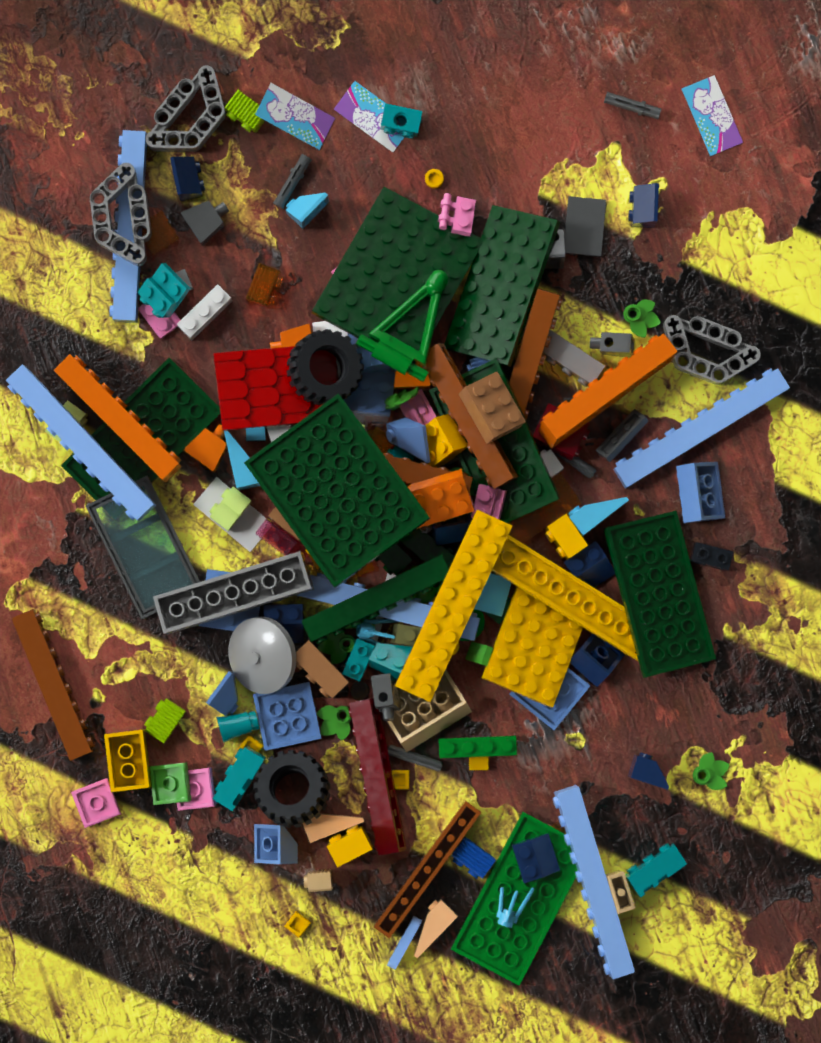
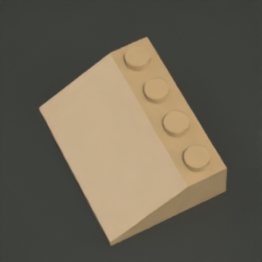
M445 670L431 702L399 688L400 710L394 711L395 720L387 722L405 751L408 752L472 711L447 670Z

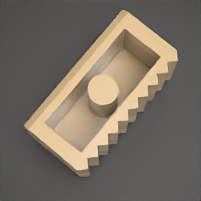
M330 868L324 871L322 869L321 871L313 870V872L310 870L307 875H304V888H308V892L332 890V870Z
M618 870L606 874L617 914L635 909V902L631 898L632 895L630 894L631 891L629 890L630 887H628L629 884L627 883L628 880H626L625 872Z

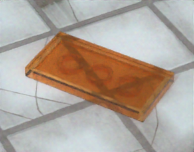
M561 472L552 477L560 499L509 522L508 524L512 525L509 534L521 543H525L554 521L582 504Z

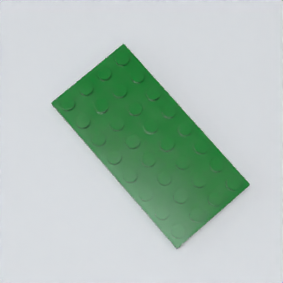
M522 811L451 950L520 986L576 878L575 872L577 867L576 864L571 862L569 853H572L570 845H566L564 833ZM549 833L560 871L524 883L512 844ZM501 887L504 888L503 910L504 908L509 909L514 892L518 891L512 910L515 914L532 887L535 888L518 917L517 923H513L512 928L498 924L499 918L496 915Z

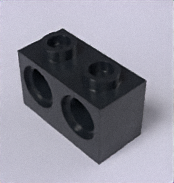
M695 542L690 562L728 571L733 551Z

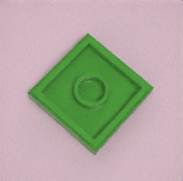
M187 762L149 767L153 805L191 801Z

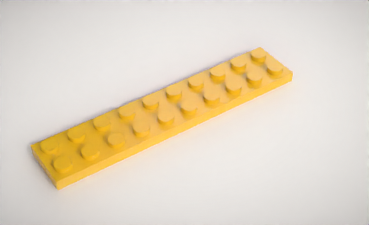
M478 509L476 510L397 679L396 687L431 702L510 533L512 525Z
M508 535L492 569L493 572L638 661L624 606Z

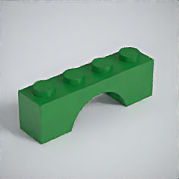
M516 735L438 738L439 758L517 755Z

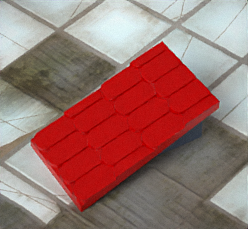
M295 346L213 353L223 431L297 424L323 405H314L313 401H305L304 396H298L295 392L297 391L296 387H291L289 383L292 379L291 376L287 377V370H289L287 360L291 357L289 354ZM316 351L310 358L309 367L311 374L321 384L332 385L339 380L337 358L328 351Z

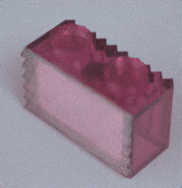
M268 519L256 531V535L260 539L262 538L263 541L268 543L269 546L271 545L272 548L283 556L289 555L297 545L294 539Z

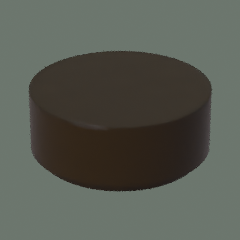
M362 681L355 682L350 688L351 696L358 701L366 699L369 695L368 685Z

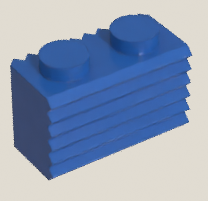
M465 836L451 854L454 857L452 861L460 867L465 865L469 868L468 873L476 879L479 876L483 879L496 861L493 856Z

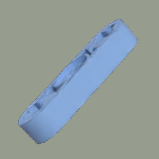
M415 916L412 917L387 966L396 970L422 922L421 919Z

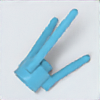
M364 619L363 623L357 626L356 635L360 640L374 645L379 643L370 638L374 635L395 639V635L375 631V626H372V624L395 623L398 621L390 619Z
M501 887L496 915L499 918L498 924L512 928L513 923H517L518 917L535 888L532 887L515 914L512 910L518 891L514 892L509 909L504 908L503 910L504 888Z

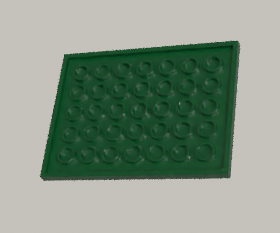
M383 187L314 306L312 314L356 338L363 334L378 343L379 341L369 336V333L424 286L433 271L443 270L448 275V283L441 294L434 325L435 330L477 255L479 247L482 245V239L472 233L470 237L451 233L452 226L447 225L446 230L439 229L440 223L438 222L439 216ZM425 296L385 332L419 351L431 297Z
M339 393L244 462L334 588L430 519Z

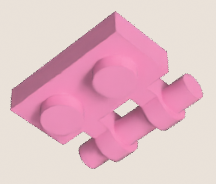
M445 193L440 205L442 211L438 218L440 223L439 229L446 230L447 225L452 226L451 233L470 237L476 200L457 196L455 203L451 201L452 195ZM449 210L454 211L453 217L449 216Z

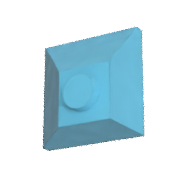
M319 193L299 196L296 200L293 198L286 205V213L304 229L329 203L328 194Z

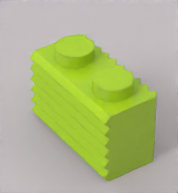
M240 90L236 91L224 107L227 112L226 116L233 121L236 119L242 123L241 126L248 132L254 131L257 133L265 122L264 119L255 115L259 104Z
M168 698L165 701L160 700L155 708L157 710L154 717L150 716L144 724L146 726L144 731L162 743L168 740L186 713V710Z

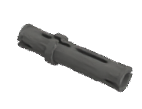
M608 91L604 100L605 104L617 106L636 112L639 116L645 115L657 120L662 109L645 104V101L639 102Z
M301 154L295 167L291 168V174L273 202L274 205L284 209L298 182L304 178V172L312 159Z

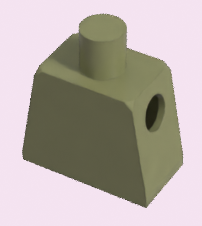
M393 624L392 635H395V639H391L390 643L413 646L421 628Z

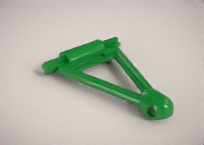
M443 270L433 271L424 286L369 333V336L379 341L378 343L361 334L356 344L371 352L373 358L404 375L408 373L424 382L429 372L412 362L415 361L422 366H426L441 294L448 283L447 273ZM428 295L431 299L420 350L418 351L385 331Z

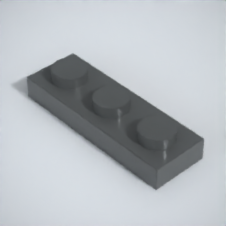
M634 409L596 449L597 453L611 462L649 420Z

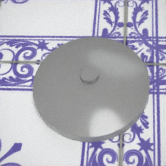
M254 617L243 621L233 631L229 641L228 655L232 671L238 681L248 690L258 694H270L284 688L292 679L296 668L295 646L286 629L271 618Z

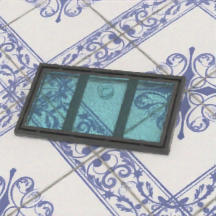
M148 475L134 482L149 496L156 506L140 521L132 520L125 513L127 509L123 505H117L112 499L114 496L112 493L86 505L141 619H146L157 612L153 596L200 582Z

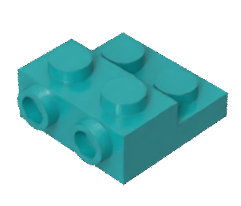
M161 263L152 278H147L137 293L141 296L140 301L153 308L152 313L156 317L167 318L172 316L191 288L166 263Z

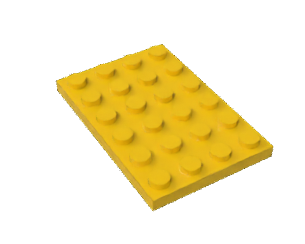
M516 586L482 679L553 708L583 627Z

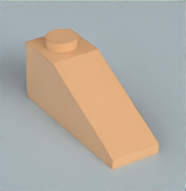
M320 813L321 816L318 819L313 817L311 819L312 823L308 825L303 823L310 843L360 824L365 820L363 817Z
M435 899L428 906L429 911L427 912L414 953L416 958L458 917L442 899L439 901Z

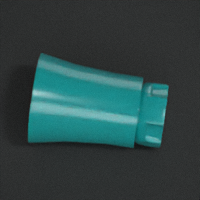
M255 711L216 717L223 743L238 736L253 732L252 730L260 729Z

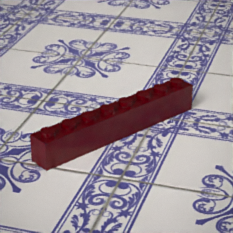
M374 698L349 703V715L353 722L352 731L357 743L356 752L360 758V772L364 779L363 788L367 794V809L371 815V829L375 836V849L378 851V856L407 850L381 713L375 707Z

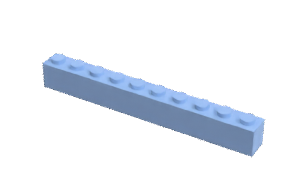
M123 130V135L119 136V147H122V153L118 154V166L123 163L133 165L137 173V184L145 189L146 131ZM124 171L125 175H131L130 171ZM118 176L117 178L123 183V180ZM127 187L116 198V204H119L118 211H115V222H118V226L114 232L134 243ZM135 191L133 193V198L139 199L142 196V191ZM137 210L135 217H143V210ZM142 228L137 232V235L142 237ZM123 242L118 243L116 250H124L126 244ZM130 249L129 253L135 257V260L136 258H141L140 252L135 254ZM113 253V260H116L115 268L112 267L111 276L115 280L114 286H111L110 296L114 299L113 305H110L109 315L114 322L137 323L139 300L137 292L140 282V266L133 265Z
M22 364L6 379L9 383L7 387L15 395L18 393L22 397L20 401L28 409L31 407L35 411L33 415L40 422L44 421L48 425L46 429L53 436L58 435L61 439L60 444L66 450L71 449L73 451V458L79 464L84 463L88 467L86 469L87 473L92 478L97 477L101 481L99 483L101 488L105 492L110 491L114 495L112 499L117 505H123L127 509L125 513L132 520L140 521L156 506L149 496L27 366Z
M771 368L762 373L763 378L758 381L754 378L746 383L747 387L740 390L738 388L729 394L731 397L724 401L721 398L713 403L714 408L709 411L707 408L697 413L698 417L694 420L688 418L680 423L681 428L677 430L674 428L664 433L666 437L659 440L657 437L648 443L649 447L645 450L639 448L632 453L633 457L626 460L624 457L616 462L617 467L613 470L624 488L626 489L788 390L790 387L779 369L773 371Z
M317 573V576L310 575L314 590L298 594L297 596L336 605L368 589H365L366 585L354 582V586L346 584L347 580L334 588L325 574ZM418 598L407 603L403 600L396 603L398 607L390 611L386 609L379 611L380 615L378 617L422 628L433 602L429 601L427 605L421 603V599ZM472 612L460 638L475 641L480 623L477 613Z
M574 785L555 791L553 803L556 809L559 808L561 816H558L559 823L566 831L564 835L566 845L571 847L570 859L572 864H576L577 867L575 872L578 883L581 882L583 890H581L583 900L587 901L589 907L586 909L589 920L592 919L594 923L592 932L595 939L598 938L600 943L597 948L600 956H604L605 964H603L605 974L609 975L612 979L634 973L633 963L580 788Z

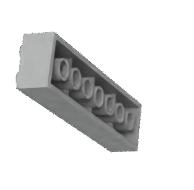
M299 551L153 596L163 634H171L314 590L304 553Z

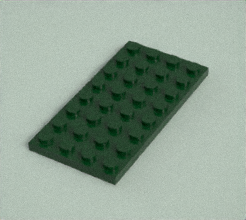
M492 205L481 237L482 245L479 247L478 253L473 260L444 344L448 351L486 361L497 358L501 365L511 367L559 229L560 221Z
M170 358L124 402L127 405L125 409L128 412L132 410L141 419L139 423L141 425L145 423L154 432L152 437L154 439L159 437L168 446L165 450L168 453L173 451L178 457L192 440L221 415L220 407ZM105 422L91 435L134 481L148 475L151 483H153L159 477ZM74 453L61 465L95 500L111 493L110 491L105 492L99 485L101 481L97 477L92 478L87 473L86 469L88 467L84 463L79 464L73 458ZM144 486L140 487L143 491L146 490ZM115 501L102 506L115 520L126 510L123 505L119 506Z
M497 358L462 374L468 386L488 375L498 372L524 417L502 365L498 362ZM435 387L429 390L440 416L449 414L447 404H444L439 397L440 392L438 388ZM527 422L519 429L497 439L518 475L516 479L499 488L507 491L500 520L509 523L560 499ZM467 447L458 454V458L465 473L473 477L471 487L476 496L479 484L488 485L485 479L487 476L484 470H480L475 454H472Z
M677 510L604 528L643 678L716 659Z

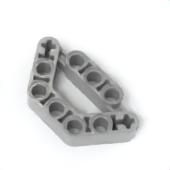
M202 66L192 80L182 79L154 114L156 125L146 135V143L152 151L197 152L225 119L224 104L215 71L211 66ZM205 73L209 74L211 84L207 85ZM186 85L192 87L188 93L182 92V88ZM201 87L206 110L189 131H166ZM211 90L217 92L214 98L207 97V93ZM173 100L180 101L178 107L173 108L170 106ZM216 108L222 110L219 116H213L212 111ZM161 115L168 116V120L166 122L162 123L158 121ZM203 123L210 125L207 131L200 130V126ZM157 137L158 141H156V144L153 145L152 141H154V138ZM176 137L179 139L178 144H169L171 138ZM191 138L198 139V143L195 146L188 144Z
M123 163L90 194L94 237L101 247L133 265L141 266L147 260L145 242L149 241L152 236L148 199L145 189L137 184V173L133 165ZM124 171H130L131 175H125ZM118 176L123 180V183L117 178ZM112 182L118 183L117 189L109 190V185ZM127 187L134 243L113 232L110 204ZM135 191H142V196L139 199L133 198ZM97 196H104V201L102 203H95V198ZM139 209L145 211L144 216L141 218L135 217V213ZM105 214L107 216L106 220L102 223L97 222L98 216ZM141 228L147 229V234L143 237L137 235L138 230ZM108 233L109 238L107 241L102 242L99 240L101 234ZM120 242L126 244L125 249L122 251L116 250V246ZM130 249L135 254L140 252L142 257L135 260V257L129 253Z
M671 315L664 321L663 329L669 341L673 344L674 339H680L683 344L680 348L675 347L678 352L672 360L674 367L681 372L714 385H720L752 366L761 356L760 350L757 347L741 342L742 337L738 331L705 318L696 316L687 321L676 315ZM670 321L677 324L674 328L675 333H680L670 336L674 332L672 326H668ZM699 322L701 324V330H694L692 328V323ZM710 329H717L719 337H712ZM685 332L738 353L719 365L691 354ZM728 336L736 337L737 343L735 345L730 344L727 340ZM749 353L755 354L753 359L749 358L745 362L743 361V358ZM685 357L688 364L681 366L678 363V358ZM731 361L739 363L738 370H733L730 367ZM697 364L705 366L704 373L697 372ZM715 371L722 372V380L714 378Z

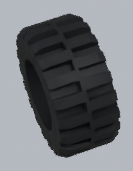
M331 329L314 331L298 341L289 354L291 357L287 360V366H289L287 377L291 376L292 381L289 382L291 387L295 386L297 389L295 391L298 396L303 395L305 401H313L314 405H321L338 393L342 399H345L358 388V382L363 377L361 371L364 370V364H360V360L363 357L361 353H357L356 349H358L356 343L352 345L350 343L351 338L341 336L342 332H332ZM316 351H328L339 361L341 374L336 383L332 385L321 384L311 374L309 367L310 358Z
M288 750L287 754L283 751L278 752V757H269V762L267 764L263 763L260 766L261 773H256L255 779L257 783H254L253 788L256 792L254 794L255 800L258 802V806L263 813L278 825L282 824L288 828L291 825H294L296 828L302 827V823L308 825L312 823L311 819L313 817L318 819L321 816L319 813L321 809L325 810L327 807L326 800L330 799L329 790L331 789L328 776L319 762L311 755L307 756L305 752L299 751L296 753L295 750ZM292 773L305 775L309 781L307 795L296 804H281L275 796L276 786L279 781Z

